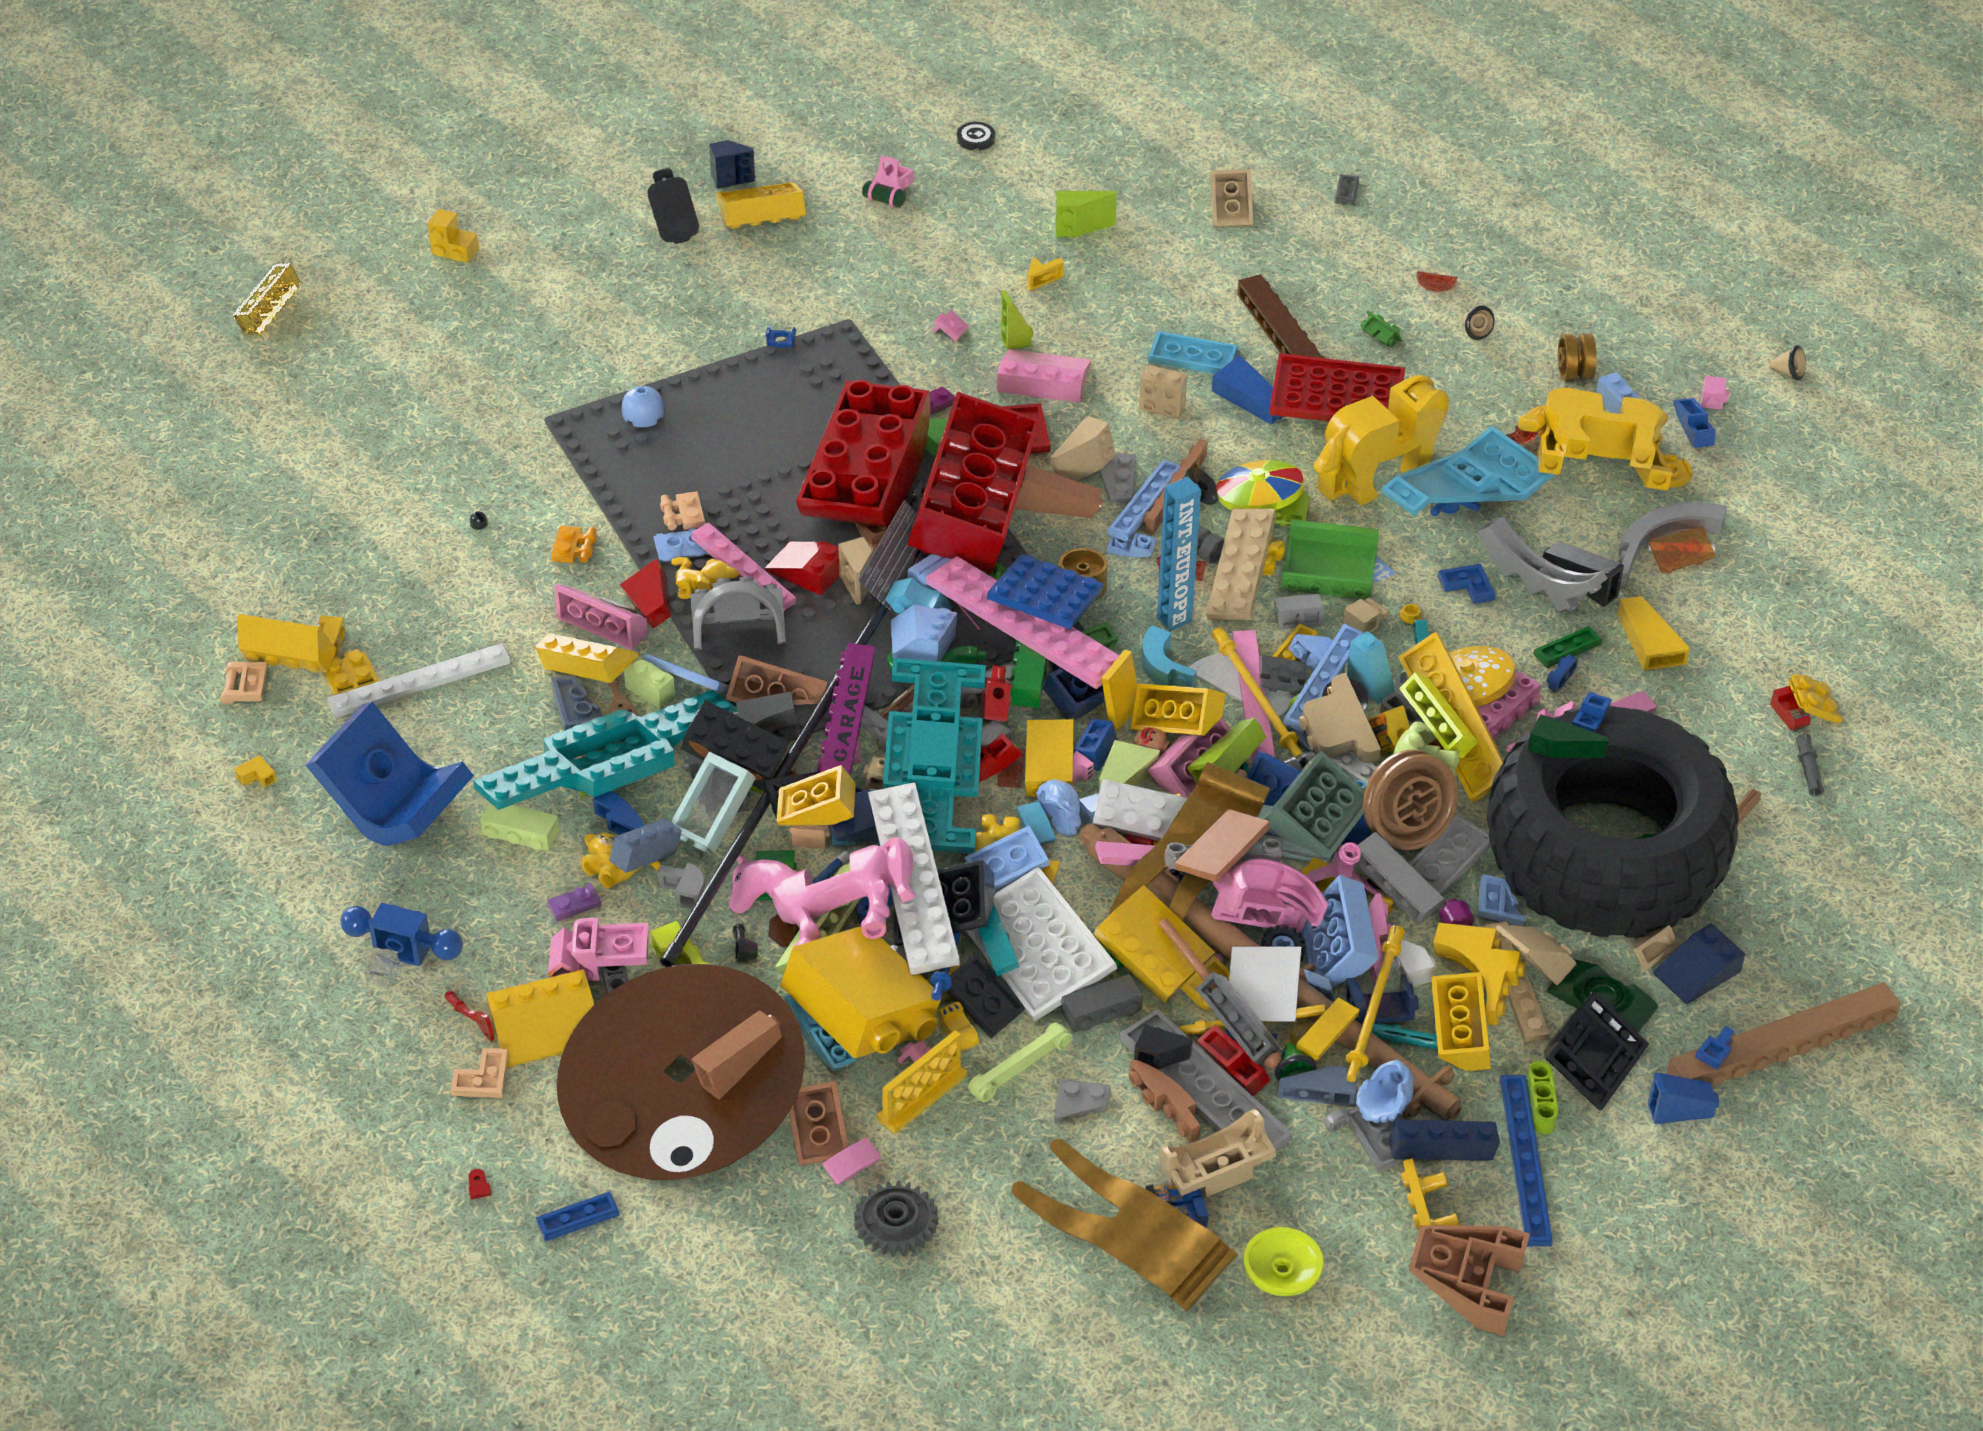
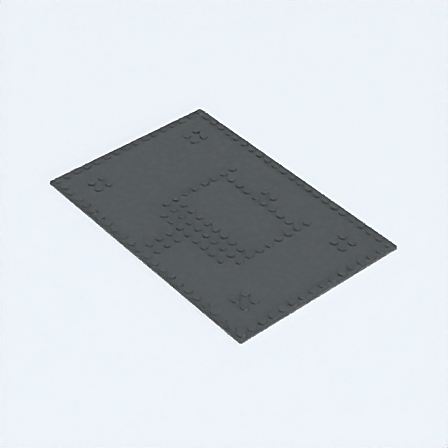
M850 319L797 335L792 348L766 345L643 385L658 391L664 402V417H660L657 420V424L653 426L635 427L633 422L624 421L622 401L629 390L544 418L546 426L639 570L653 560H658L666 574L671 610L670 618L708 677L730 686L740 654L827 681V689L838 668L841 666V652H846L848 643H855L880 601L868 591L862 603L856 605L840 576L820 596L767 572L796 597V604L784 610L786 644L777 645L775 620L702 625V650H694L691 597L688 599L679 598V588L675 584L676 572L682 565L673 566L672 561L660 562L653 538L656 534L663 533L664 535L689 530H683L682 524L676 525L675 530L668 529L663 519L665 514L660 507L661 496L668 495L672 501H676V494L697 491L705 524L709 522L764 570L789 542H828L839 547L840 543L860 538L861 535L856 527V523L805 517L799 512L796 502L846 380H866L872 384L889 386L900 385ZM926 449L906 499L909 505L912 502L909 498L912 488L917 487L921 480H923V487H926L935 459ZM1009 528L996 563L1002 562L1004 568L1010 567L1020 554L1028 555ZM711 555L688 558L692 562L690 569L701 571L708 560L715 558ZM738 578L731 579V582L740 580ZM948 598L953 606L951 611L957 612L956 637L946 653L957 647L978 646V651H987V660H978L977 665H986V670L991 669L992 666H1000L1013 661L1014 652H1019V650H1016V639L964 608L980 628L978 630L958 604ZM760 602V609H764L765 605ZM714 605L710 608V613H714ZM889 609L867 643V646L875 647L874 663L865 706L873 711L889 706L914 684L891 681L892 671L888 667L887 657L892 650L891 619L896 617V615ZM1079 621L1073 626L1080 632L1085 630ZM719 692L726 699L727 694ZM729 701L737 708L736 702ZM817 704L794 705L797 724L777 729L771 733L788 742L796 740ZM830 706L814 733L824 730L826 723L831 722L832 718L828 717Z

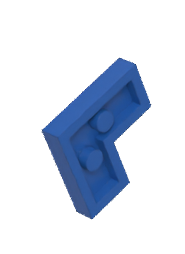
M1481 564L1438 571V579L1444 592L1466 589L1473 604L1494 601L1495 592Z

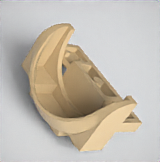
M1256 1109L1246 1112L1231 1125L1203 1139L1183 1146L1169 1147L1165 1145L1159 1148L1160 1169L1169 1185L1175 1184L1182 1196L1201 1188L1206 1198L1253 1179V1166L1276 1157V1150L1264 1132V1119Z

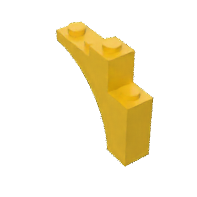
M1438 923L1433 941L1436 956L1459 963L1472 973L1481 972L1482 984L1487 993L1485 1012L1488 1024L1498 1025L1500 1017L1505 1015V997L1510 995L1511 985L1518 986L1520 977L1525 976L1526 963L1522 962L1521 952L1501 950L1502 940L1498 939L1495 928Z

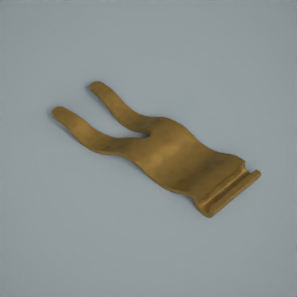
M1207 762L1197 786L1179 810L1165 835L1152 850L1137 862L1127 876L1110 908L1109 915L1143 885L1147 887L1159 874L1169 868L1165 862V850L1168 844L1176 842L1183 845H1193L1228 809L1258 817L1271 788ZM1186 873L1175 892L1169 909L1183 921L1196 897L1212 881Z
M1061 1138L1051 1141L1050 1150L1089 1188L1108 1202L1119 1208L1118 1214L1115 1217L1109 1218L1077 1210L1054 1200L1023 1181L1015 1182L1011 1188L1012 1194L1042 1219L1061 1231L1091 1243L1109 1253L1166 1292L1187 1312L1238 1255L1209 1229L1189 1218L1152 1192L1099 1168Z

